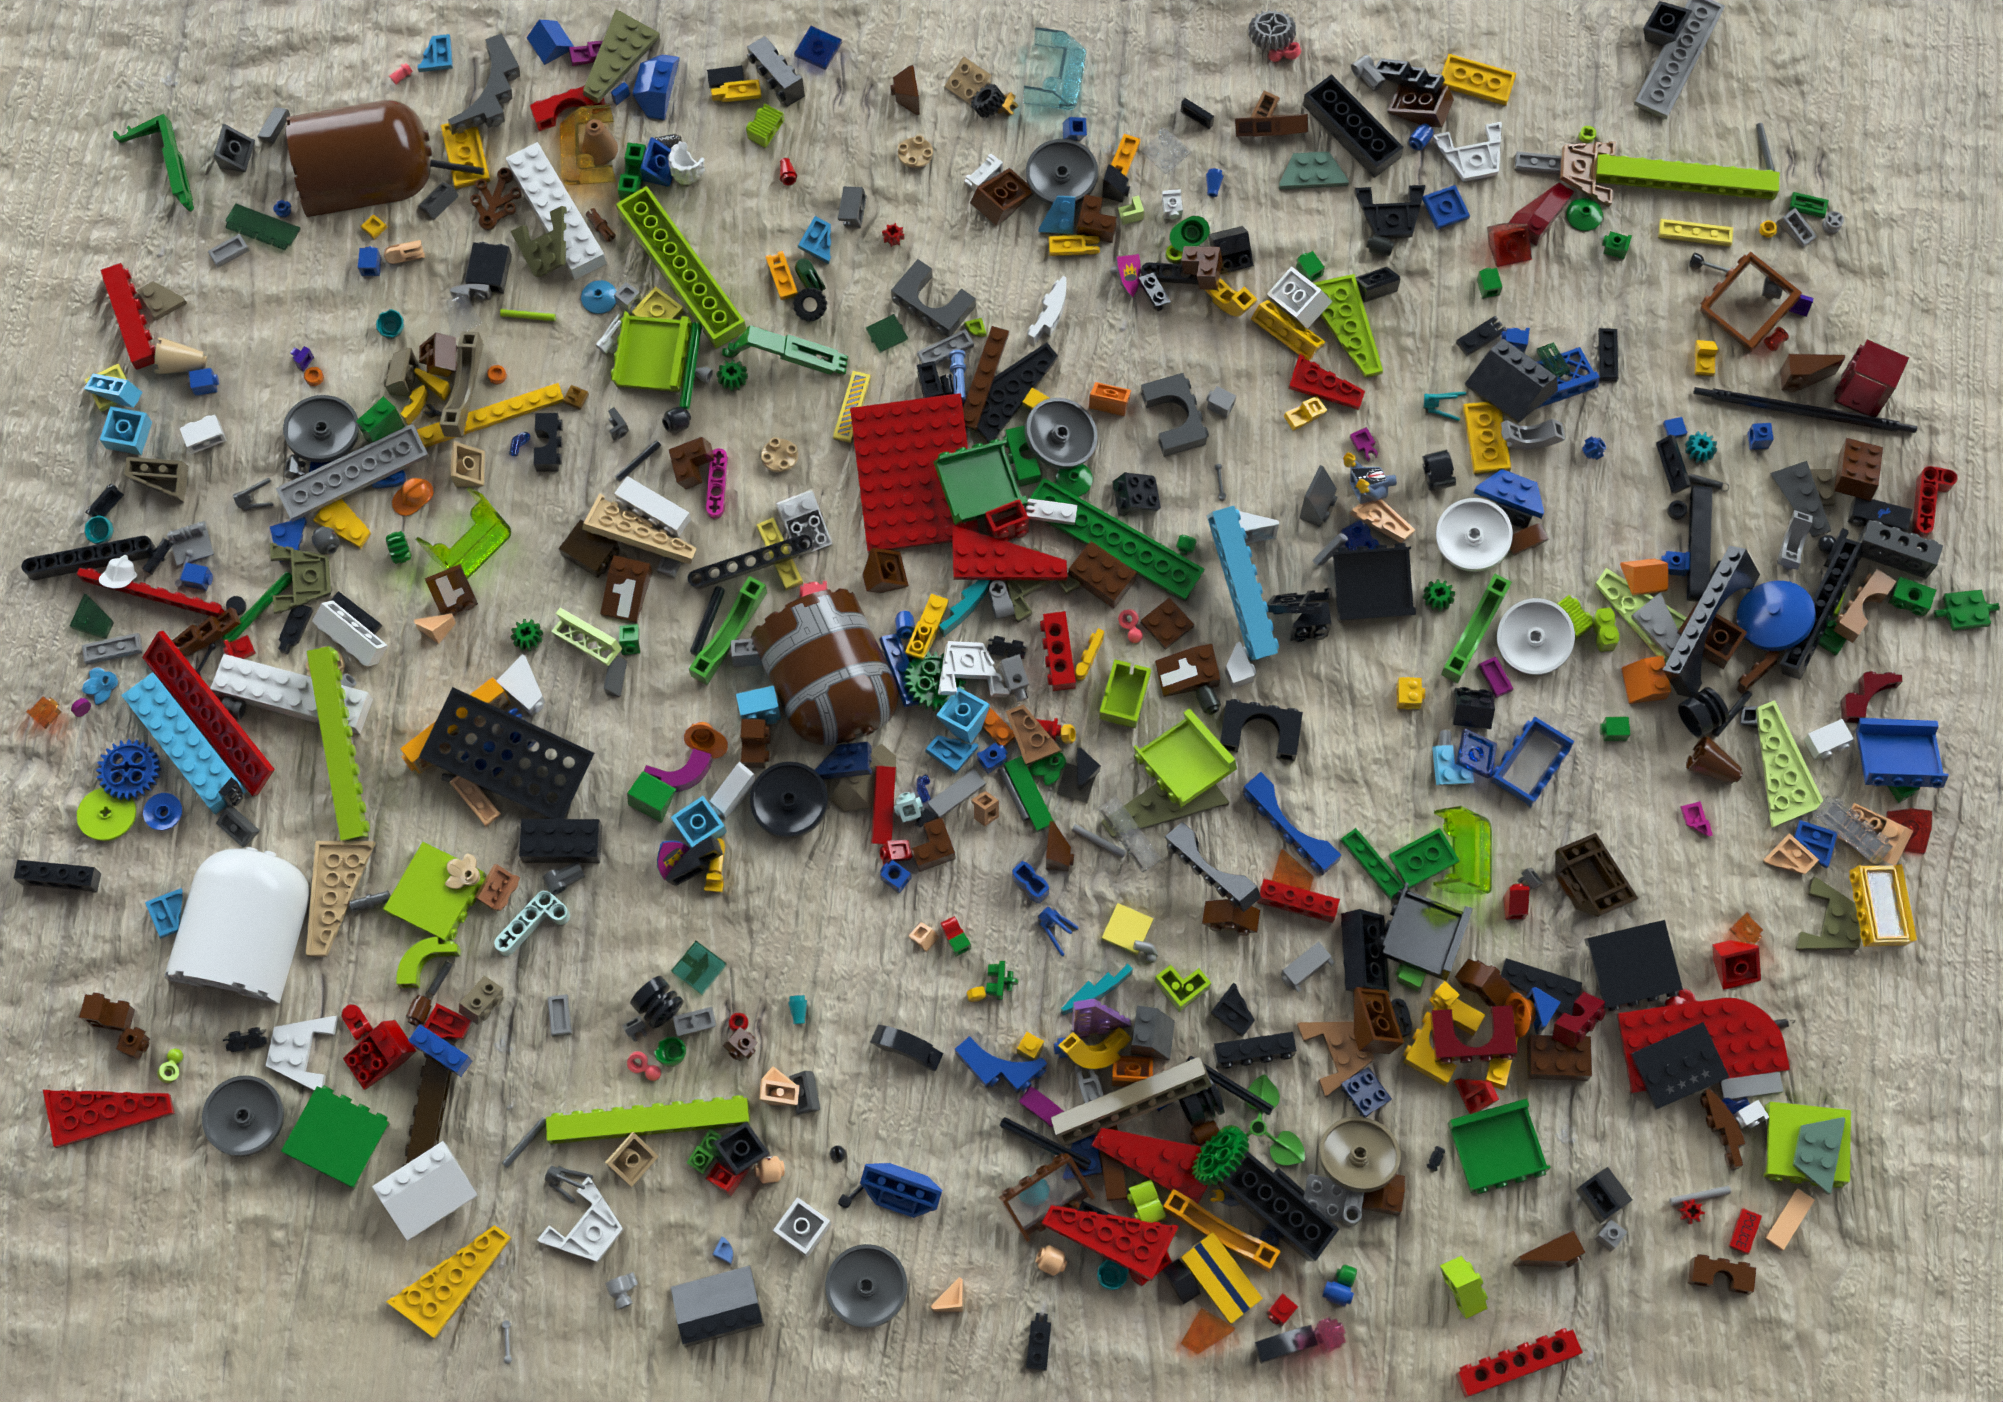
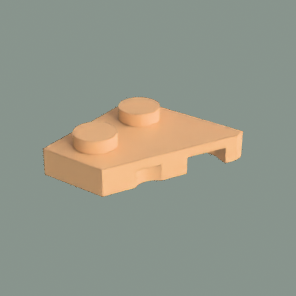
M1790 833L1763 860L1766 864L1803 875L1819 861Z

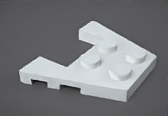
M1501 122L1485 125L1488 142L1454 148L1449 132L1433 135L1434 143L1463 182L1498 175Z
M948 641L945 646L938 690L939 695H955L957 693L955 678L987 679L991 697L1007 698L1009 691L1007 688H1004L1001 682L1003 679L1000 674L996 673L993 667L994 662L983 643Z
M330 1016L274 1027L266 1066L312 1090H315L317 1086L322 1088L326 1076L324 1074L306 1072L314 1033L335 1035L338 1017Z
M587 1177L582 1183L585 1189L578 1188L577 1192L592 1203L591 1207L566 1238L549 1225L537 1240L548 1246L599 1262L624 1229L591 1178Z

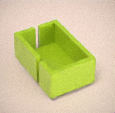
M1114 659L1105 696L1101 704L1099 719L1136 729L1151 677V668L1134 665L1133 674H1130L1131 663Z

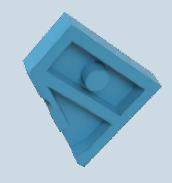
M450 34L431 37L429 46L423 54L424 58L421 64L417 66L419 72L453 69Z
M182 888L145 902L160 939L178 932L183 899Z

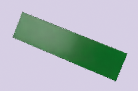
M1022 756L1004 763L1036 832L1048 828L1050 821H1053L1052 816Z
M1354 828L1340 839L1341 843L1390 900L1397 895L1399 888L1404 889L1405 885L1357 828Z

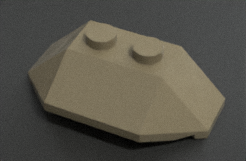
M883 744L872 749V762L869 763L872 774L843 777L830 797V801L843 812L873 807L875 766L896 767L895 782L897 781L896 755Z

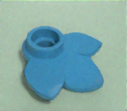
M93 668L89 671L90 679L83 684L82 692L94 695L95 705H100L108 700L111 690L118 685V678L112 672H105L102 668Z

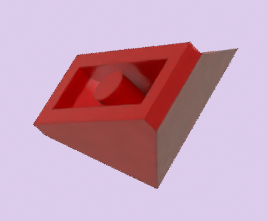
M717 1162L705 1179L731 1197L753 1165L735 1176Z

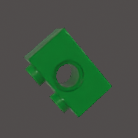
M1899 577L1894 584L1888 603L1898 609L1912 611L1915 615L1925 616L1931 609L1937 590ZM1908 595L1913 596L1915 601L1911 600Z

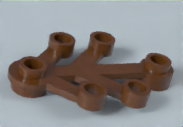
M503 167L499 169L497 173L499 180L493 197L487 188L486 180L478 179L476 181V187L482 192L489 204V208L486 212L482 205L481 197L478 194L472 195L470 201L480 214V227L485 230L494 229L498 220L508 215H513L516 212L514 203L510 201L521 198L520 188L513 187L509 194L501 197L505 184L510 183L513 179L509 168ZM506 204L505 209L495 213L498 207Z

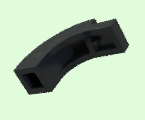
M877 1025L870 1043L884 1051L908 1057L931 1071L937 1070L944 1054L934 1048L931 1043L917 1036L885 1025Z

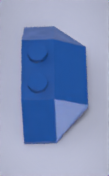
M662 54L640 63L633 97L647 118L665 120L680 57Z
M891 1163L865 1164L860 1181L861 1186L864 1187L875 1205L913 1218L937 1210L943 1191L928 1176Z

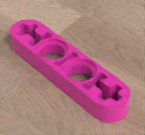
M721 448L713 450L715 460L711 461L709 465L706 510L708 516L713 519L720 518L724 512L728 457L726 451ZM718 455L722 456V458L720 459V466L717 465L716 458L718 457ZM716 471L723 473V476L719 479H715L712 475ZM714 488H719L722 492L718 496H713L711 491ZM714 501L717 502L718 510H716L715 513H713L712 509L714 508Z

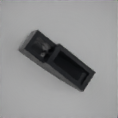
M709 836L692 847L674 865L667 875L666 881L677 886L709 870L707 862L723 855L719 841Z
M1312 1325L1287 1331L1254 1343L1261 1364L1318 1345Z

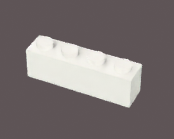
M628 476L614 493L617 503L621 507L632 509V512L647 518L648 521L653 523V526L659 525L671 536L674 534L679 537L691 521L688 511Z
M334 601L321 603L312 620L319 630L327 633L334 642L343 646L346 652L354 655L362 665L367 667L378 664L388 647L387 644Z

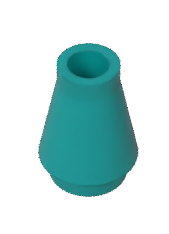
M805 995L789 996L788 1005L793 1024H804L807 1007Z

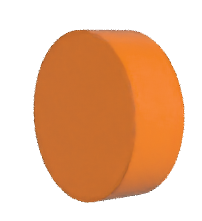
M500 365L491 366L487 372L489 381L493 384H501L506 380V371Z
M310 367L305 371L304 379L308 385L318 386L323 382L324 375L318 367Z

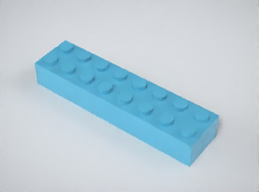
M1235 506L1213 511L1207 515V519L1244 644L1249 654V660L1253 661L1277 654L1279 643L1272 634L1274 630L1271 619L1268 620L1266 614L1268 606L1261 597L1263 590L1255 577L1257 569L1250 560L1252 553L1244 540L1246 539L1245 530L1243 527H1240V512L1238 509L1235 510Z
M153 672L121 695L215 815L227 807L218 792L231 777L238 782L243 794L247 792Z

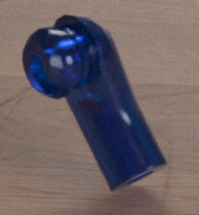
M521 432L512 438L509 455L518 456L520 447L528 443L531 438L528 432Z
M926 774L917 778V792L922 803L931 800L925 786L930 784V779Z
M1746 1097L1737 1102L1731 1100V1098H1724L1722 1100L1732 1114L1750 1105Z

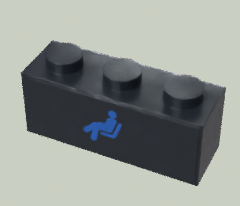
M1855 497L1851 502L1847 522L1862 527L1866 526L1869 520L1879 521L1885 526L1897 527L1901 531L1907 532L1912 509L1875 499L1869 501Z

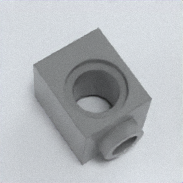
M627 282L614 294L616 304L630 315L642 301L640 292Z
M1216 386L1215 390L1210 391L1206 398V401H1208L1207 409L1227 418L1235 405L1236 395Z
M1610 1219L1594 1239L1609 1251H1612L1617 1247L1627 1231Z

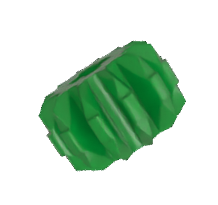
M732 359L731 363H728L725 360V366L719 365L720 371L716 373L718 383L722 384L724 389L729 387L733 391L734 387L740 390V385H745L746 379H748L747 368L742 366L741 361L735 363V360Z
M396 531L386 536V544L391 559L395 564H401L411 559V551L406 536L402 531Z
M1436 579L1435 583L1430 581L1428 587L1424 588L1425 594L1422 597L1427 600L1425 602L1426 606L1432 605L1431 610L1437 607L1439 612H1441L1443 607L1449 609L1450 604L1454 603L1455 591H1451L1452 585H1446V580L1443 583H1440L1439 579Z
M523 619L522 624L516 622L517 628L511 629L514 634L510 636L511 640L514 641V646H519L522 651L526 647L528 651H531L532 646L538 648L537 642L543 641L542 637H540L543 635V631L540 630V624H535L532 619L528 623L526 619Z

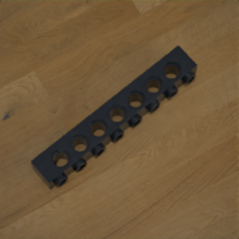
M1843 537L1812 599L1816 611L1814 626L1803 641L1787 649L1780 663L1783 675L1801 680L1863 556L1862 543Z

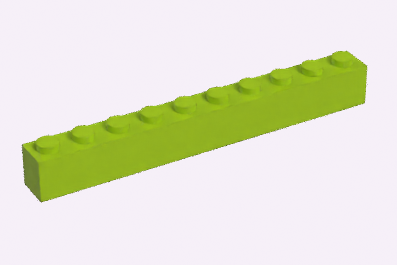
M1598 154L1596 183L1775 200L1779 192L1780 172L1773 170L1744 169L1735 166L1723 167L1716 164L1702 165L1700 163H1683L1682 161L1671 162L1663 159L1651 160L1643 157L1630 158L1628 156H1611L1609 154Z
M330 646L308 650L307 657L340 840L351 841L369 837L370 826L364 814L366 813V805L361 797L363 787L361 782L358 781L360 771L354 759L356 749L351 742L353 732L347 720L349 718V710L345 707L344 703L346 693L344 688L341 687L340 680L343 677L337 665L339 655L337 650Z
M743 1095L732 1096V1099L724 1100L723 1097L712 1098V1101L706 1102L703 1099L692 1100V1103L685 1104L683 1101L672 1102V1105L665 1106L663 1103H654L652 1107L634 1105L632 1109L613 1107L611 1108L612 1111L593 1109L591 1110L592 1113L573 1111L571 1115L552 1113L550 1117H546L547 1141L549 1144L628 1137L632 1132L637 1136L738 1127L745 1122L750 1125L749 1101Z

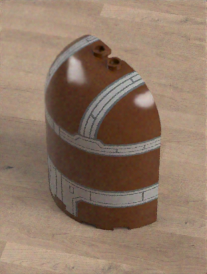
M839 588L835 592L827 589L803 596L786 604V608L781 612L774 611L764 619L765 623L762 626L757 625L751 634L752 642L772 686H774L787 719L793 730L804 740L823 746L836 745L845 741L847 743L852 742L857 738V734L863 733L864 736H868L874 730L888 723L893 717L898 704L897 685L853 592L849 593L848 589Z

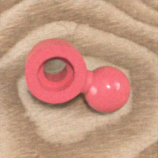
M1293 42L1289 44V47H1284L1283 50L1277 49L1275 51L1271 49L1268 56L1273 62L1280 61L1283 56L1293 60L1301 54V48L1299 43Z
M1132 609L1122 611L1118 617L1119 624L1123 628L1129 629L1128 639L1130 642L1139 643L1143 638V634L1140 629L1136 628L1139 621L1138 614ZM1128 615L1132 617L1131 622L1127 620Z
M637 1051L629 1056L627 1066L630 1071L634 1073L644 1071L646 1078L650 1081H656L660 1078V1068L656 1065L649 1066L648 1058L644 1053ZM635 1059H640L641 1063H636Z

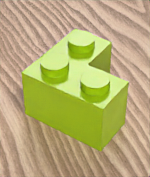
M1169 965L1156 975L1154 981L1178 1012L1190 1005L1211 987V982L1200 968L1183 980L1172 965Z
M1461 1255L1440 1265L1443 1279L1453 1292L1457 1308L1465 1319L1488 1309L1486 1304L1488 1297L1485 1290L1481 1287L1483 1280L1479 1273H1475L1470 1261L1466 1262Z

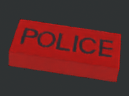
M1742 1208L1728 1247L1748 1255L1762 1216Z

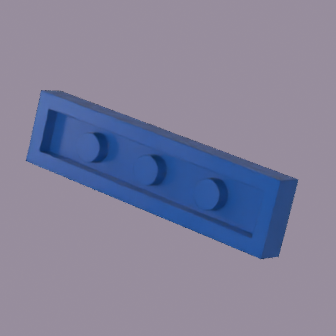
M897 633L881 636L879 641L895 679L904 707L918 705L919 700L912 701L914 695H907L910 689L904 688L907 683L903 681L906 676L904 673L908 669L907 666L910 662L907 654H905L901 638L897 636Z

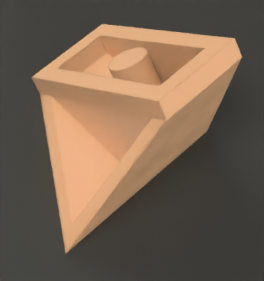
M453 614L414 619L417 629L438 644L456 624Z
M773 1066L761 1079L759 1100L768 1105H798L799 1085H796Z
M959 1277L932 1304L931 1309L934 1312H963V1280Z

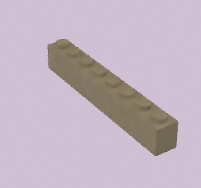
M1197 1057L1051 1117L1059 1142L1062 1146H1066L1098 1133L1100 1128L1108 1129L1212 1085L1205 1065L1201 1058Z

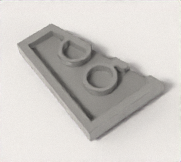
M1659 593L1636 611L1631 618L1669 658L1681 636L1677 633L1676 624L1661 593Z

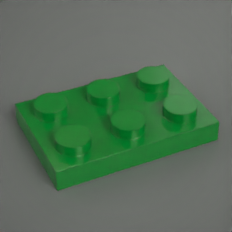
M1440 828L1388 856L1405 884L1409 883L1408 890L1460 862Z

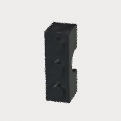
M535 413V432L537 438L549 439L545 446L534 447V467L536 472L559 471V465H562V454H559V448L563 447V439L560 436V431H563V420L559 418L558 413Z

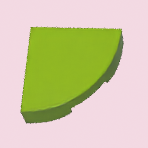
M982 318L964 322L965 328L972 335L978 337L987 336Z

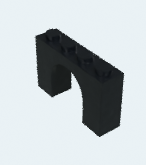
M1238 699L1226 700L1220 743L1227 751L1238 752L1241 730L1245 724L1255 719H1263L1272 723L1277 729L1279 740L1276 758L1295 761L1303 712L1295 708L1281 709L1276 705L1262 706L1257 702L1243 703Z

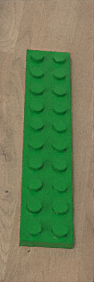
M1045 478L1042 479L1030 499L1077 505L1075 525L1045 522L1085 545L1092 541L1136 571L1137 575L1183 601L1187 600L1205 571L1201 566ZM1026 504V505L1024 506L1025 511H1026V506H1033V505H1028V504Z

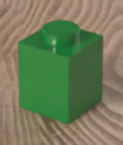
M1312 250L1298 257L1296 269L1309 281L1313 282L1323 276L1325 266Z
M1485 268L1479 271L1477 283L1482 299L1500 296L1503 287L1498 269Z
M1605 717L1604 721L1600 723V735H1603V741H1627L1630 736L1629 717Z

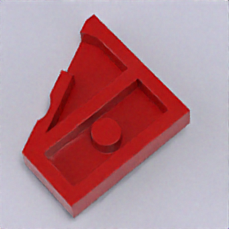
M436 1003L424 1027L442 1039H463L472 1021Z

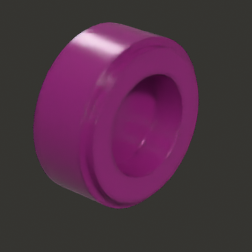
M86 698L76 700L71 706V712L76 717L84 716L91 709V703Z

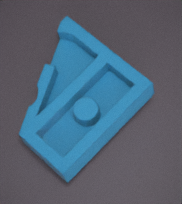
M1057 196L1039 226L1038 232L1073 234L1076 197Z
M814 216L798 244V248L829 264L831 259V224Z
M937 735L927 746L925 752L956 774L978 749L979 745L977 743H973V745L962 743L958 739H948L947 737Z

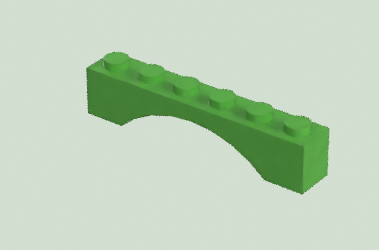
M1494 574L1472 618L1441 673L1442 676L1457 684L1459 683L1512 583L1511 581Z
M751 576L748 577L721 628L689 668L691 677L705 685L709 684L731 650V640L739 638L767 594L765 584Z

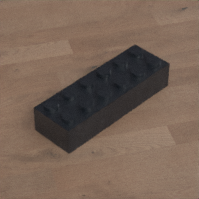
M1332 74L1304 95L1303 106L1374 178L1402 157L1404 147Z
M1246 1152L1243 1154L1246 1158L1240 1160L1241 1165L1235 1167L1236 1172H1230V1177L1225 1176L1223 1182L1219 1180L1217 1185L1308 1262L1316 1261L1336 1235L1339 1228L1251 1153Z

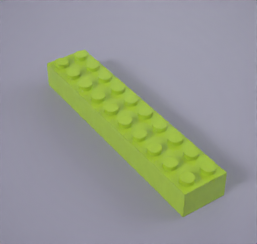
M645 186L616 204L619 216L696 323L701 324V330L714 348L717 349L742 334L746 330L745 320L649 188Z

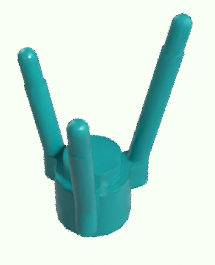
M1466 392L1425 394L1423 408H1428V413H1435L1460 421L1459 417L1436 410L1435 407H1439V400L1457 399L1458 396L1466 395Z

